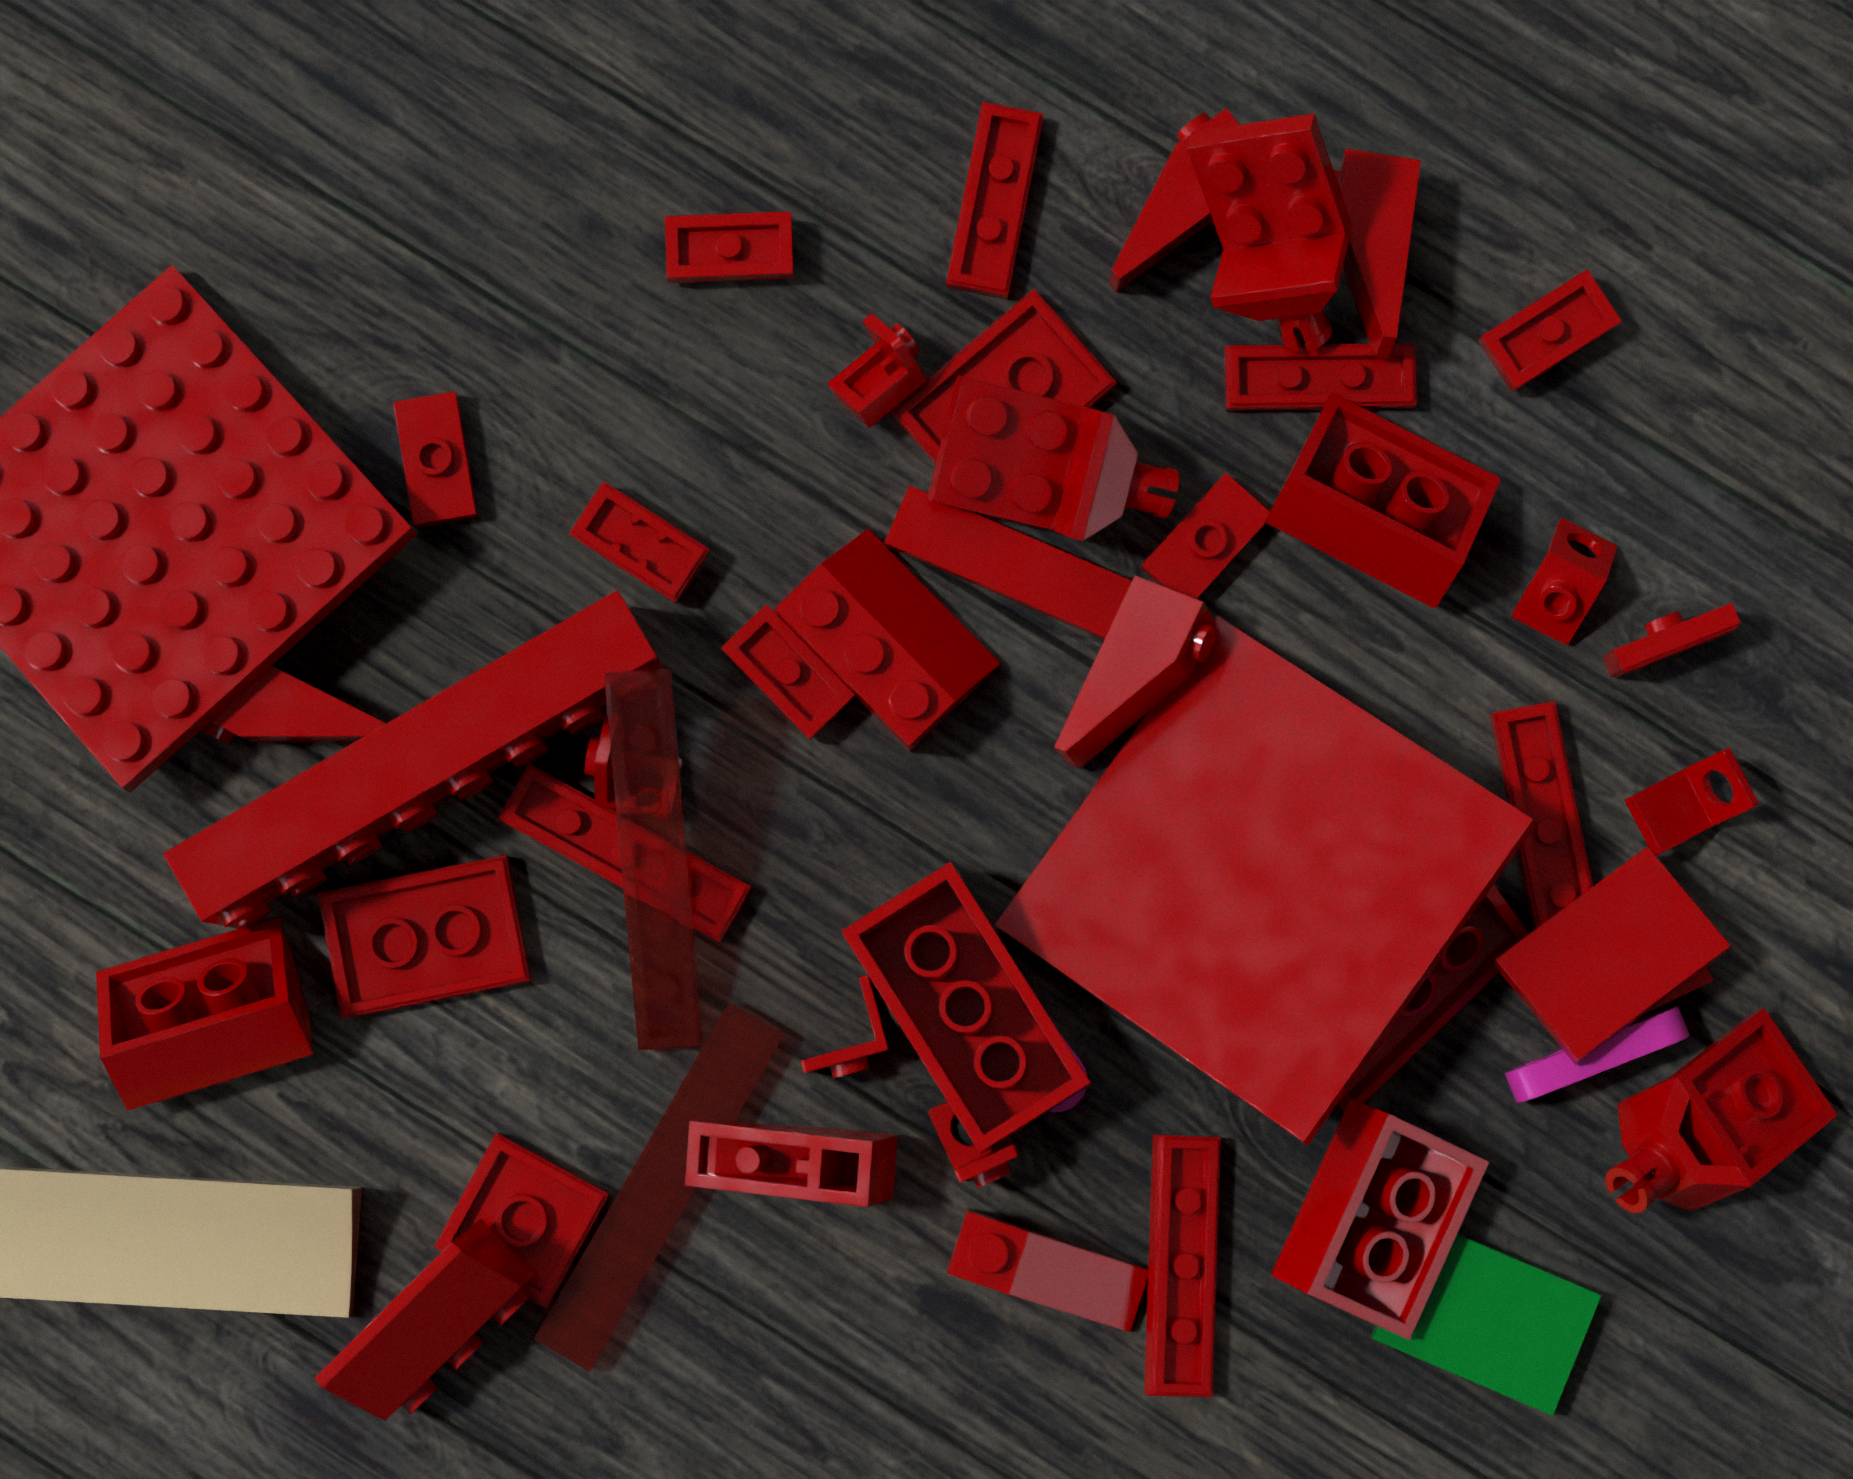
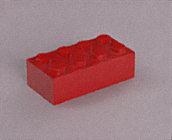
M951 862L841 930V933L979 1153H985L1091 1085L1081 1066Z

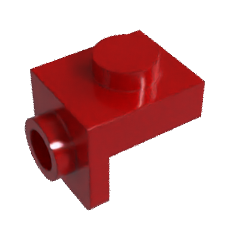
M872 313L862 323L875 344L827 383L836 399L868 428H871L927 381L914 359L921 351L910 334L898 323L889 328Z

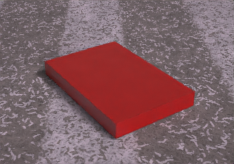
M1033 289L927 379L925 383L899 403L891 411V415L929 459L936 464L957 375L1092 408L1113 390L1117 382L1038 292Z
M1646 847L1496 958L1494 966L1572 1062L1577 1065L1728 952L1731 945L1652 851Z
M507 855L318 893L341 1019L532 981Z

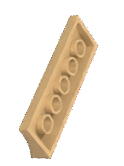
M0 1166V1298L350 1318L353 1316L362 1187Z

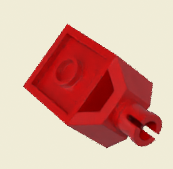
M1315 113L1191 132L1186 149L1223 247V253L1210 296L1213 307L1256 321L1277 319L1281 330V339L1285 348L1289 351L1300 352L1301 343L1297 334L1299 330L1302 332L1307 351L1320 347L1332 334L1330 321L1325 315L1323 308L1338 290L1353 226Z
M957 375L927 500L1053 530L1069 538L1084 541L1121 518L1124 509L1127 508L1151 513L1155 517L1167 518L1172 511L1175 500L1148 492L1147 489L1154 486L1178 492L1179 473L1174 468H1161L1139 462L1136 449L1113 414Z
M1762 1008L1744 1018L1669 1078L1628 1096L1617 1104L1622 1146L1629 1157L1622 1163L1613 1166L1606 1173V1187L1609 1193H1612L1628 1180L1632 1182V1187L1614 1200L1621 1208L1631 1213H1642L1651 1206L1657 1197L1659 1200L1691 1212L1751 1187L1838 1114L1765 1008Z

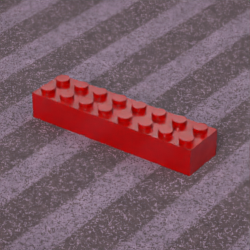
M616 590L162 854L201 922L221 925L225 928L235 925L237 930L246 928L271 912L267 904L271 900L289 892L293 898L303 895L327 880L323 872L326 868L343 860H346L349 865H353L380 850L383 845L378 838L400 827L407 833L426 824L438 815L434 806L443 800L457 795L460 801L481 792L494 782L490 773L507 763H513L515 768H520L536 760L549 750L545 741L564 730H568L571 736H575L596 725L604 718L600 709L619 698H623L626 704H630L651 693L659 686L655 677L665 672L666 669L620 592Z

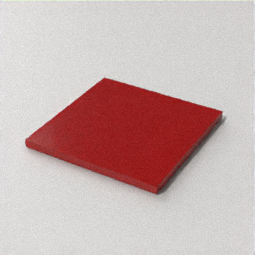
M1217 616L1214 624L1216 627V638L1207 659L1202 663L1197 661L1189 679L1146 714L996 922L995 926L1308 1146L1536 824L1525 813Z

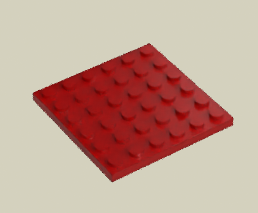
M173 265L168 267L0 417V648L119 786L129 793L135 790L418 535Z

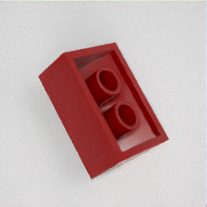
M1331 392L1294 462L1265 523L1436 609L1462 568L1502 478Z
M869 529L823 561L774 608L776 614L855 694L856 698L909 752L1001 665Z
M280 916L252 924L240 930H232L96 972L100 1059L127 1111L313 1055L309 1011L285 927Z
M1350 1098L1271 1276L1310 1296L1410 1340L1489 1162L1389 1113Z
M480 1219L453 1240L314 1380L323 1389L384 1421L401 1406L411 1415L438 1388L430 1377L445 1362L454 1370L458 1369L483 1344L482 1340L475 1333L491 1317L501 1326L529 1299L522 1292L521 1288L535 1274Z

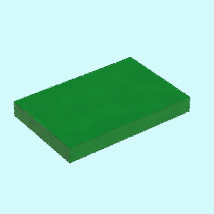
M1457 1234L1410 1340L1375 1325L1370 1338L1553 1416L1602 1295Z

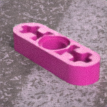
M1677 1005L1637 1019L1577 1065L1572 1062L1563 1049L1510 1069L1504 1074L1516 1103H1521L1688 1038L1690 1034Z

